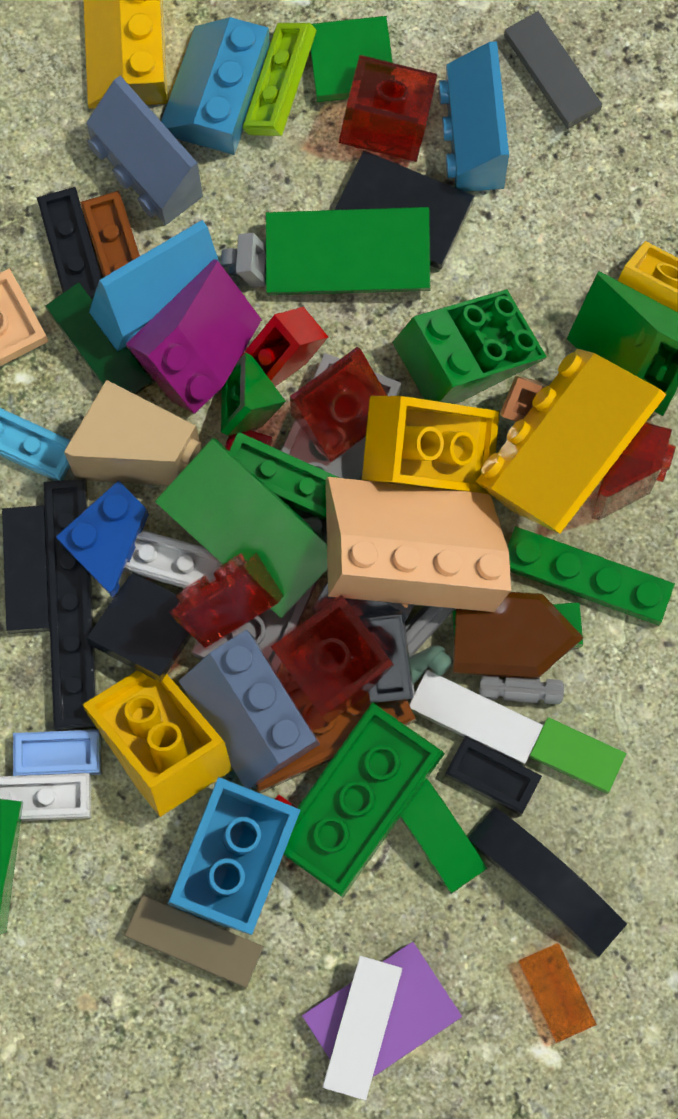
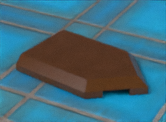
M510 592L495 612L456 609L453 674L539 679L561 657L582 641L584 637L543 594Z

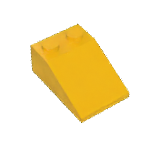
M370 396L362 480L490 494L475 481L482 474L481 467L488 457L496 453L500 411L405 396Z
M137 670L83 704L85 711L136 788L159 817L214 783L218 777L221 778L232 771L224 740L168 674L160 683Z

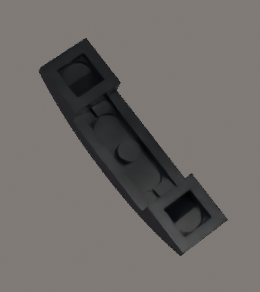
M494 807L468 836L474 848L498 869L501 868L561 921L566 926L565 929L597 958L627 925L572 869L498 808Z

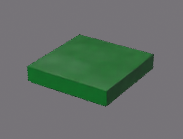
M387 16L312 24L317 30L310 49L317 102L396 94Z

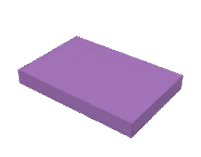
M411 942L383 961L403 969L373 1077L462 1018L457 1007L414 942ZM352 982L302 1015L329 1059L332 1056Z

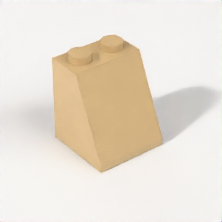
M106 380L64 454L74 477L77 479L116 483L119 480L121 483L169 486L201 451V442L199 441L196 425Z

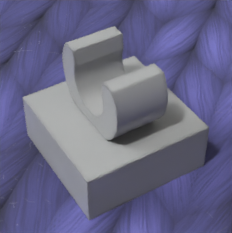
M254 233L238 234L237 249L228 248L222 250L221 266L229 267L230 275H239L251 287L266 286V245Z

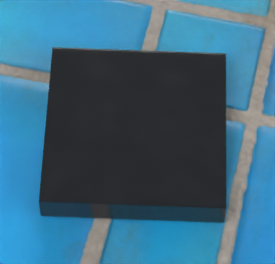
M131 572L87 636V643L161 683L205 617V609Z

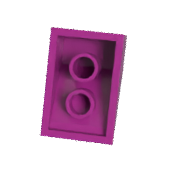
M213 259L125 345L171 402L195 414L224 386L262 319L218 260Z

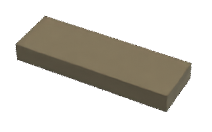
M142 895L124 935L129 939L246 989L264 949V946L144 895Z

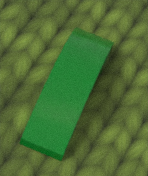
M427 779L400 819L425 853L427 861L450 894H452L483 873L487 868L455 817Z

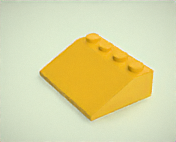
M581 349L570 353L562 360L558 367L559 373L549 386H545L536 394L532 401L533 407L524 419L517 421L510 428L506 436L507 441L498 453L488 457L481 467L482 474L475 481L510 511L561 534L666 396L661 389L595 353Z

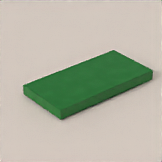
M429 207L266 212V293L268 296L431 291Z
M215 438L208 442L155 500L165 512L280 618L292 608L328 569L327 541Z
M372 703L298 806L300 813L283 855L344 898L445 753Z

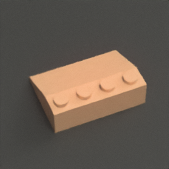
M327 477L328 597L495 612L510 593L509 550L490 494Z

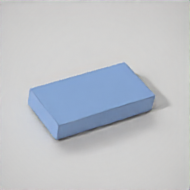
M98 730L13 733V776L80 773L101 775V734Z

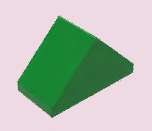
M246 352L238 360L222 387L220 432L227 436L263 427L286 402L253 356Z

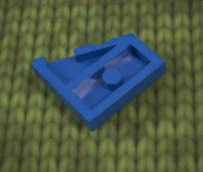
M118 480L58 534L56 538L113 598L119 590L120 585L118 582L126 563L130 562L136 548L135 540L142 532L149 513Z

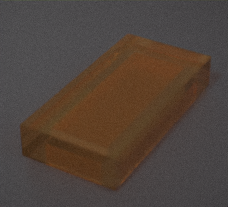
M559 943L518 961L555 1044L597 1025Z

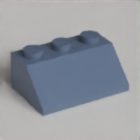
M121 76L117 77L86 122L90 135L87 143L100 160L107 158L114 166L112 172L125 189L131 186L139 195L137 200L146 214L151 218L157 215L166 226L203 197L198 163Z
M247 629L210 652L179 680L193 705L224 740L230 764L245 788H253L320 745V742L256 640Z

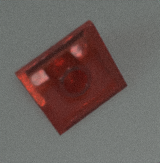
M356 347L290 396L291 416L326 459L332 462L366 437L370 396H387L362 350Z

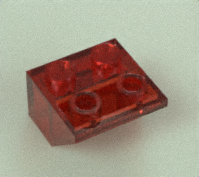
M242 553L237 554L213 572L214 579L209 581L206 575L187 585L183 588L182 592L176 595L179 603L169 612L203 647L210 646L272 608L283 598L282 592L257 553L246 559Z

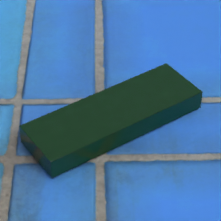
M79 282L45 305L48 313L102 386L107 380L137 395L152 384V380L127 346L118 352L89 313L92 299Z

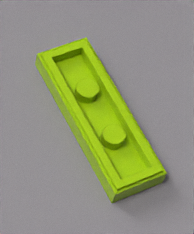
M277 23L242 127L248 135H283L317 31L311 23Z

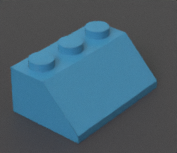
M231 17L194 27L161 121L176 139L235 155L243 132L242 127L270 46L269 28Z
M497 41L488 42L446 64L445 80L438 81L440 105L447 104L448 116L442 117L443 140L451 141L452 153L446 154L447 178H455V188L464 192L504 189L509 148Z
M203 220L199 221L99 280L89 313L117 352L125 348V344L213 259L218 260L205 222Z
M218 777L167 905L206 921L252 935L300 809Z

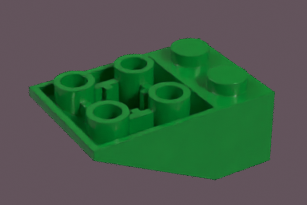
M598 271L566 339L576 349L595 353L661 389L666 396L654 412L664 416L678 393V312Z
M508 289L413 316L392 342L425 400L451 404L465 401L547 358Z

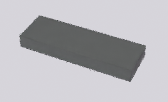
M539 11L505 29V39L567 129L601 111V101Z

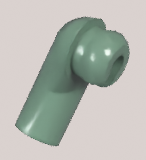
M434 645L410 657L413 684L429 668L436 675H443L451 667L453 660L445 653V648Z

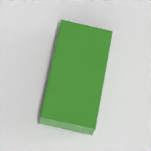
M547 717L529 758L608 794L627 753Z

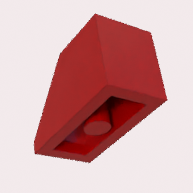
M303 306L274 314L241 357L245 352L253 356L276 387L306 365L329 336Z

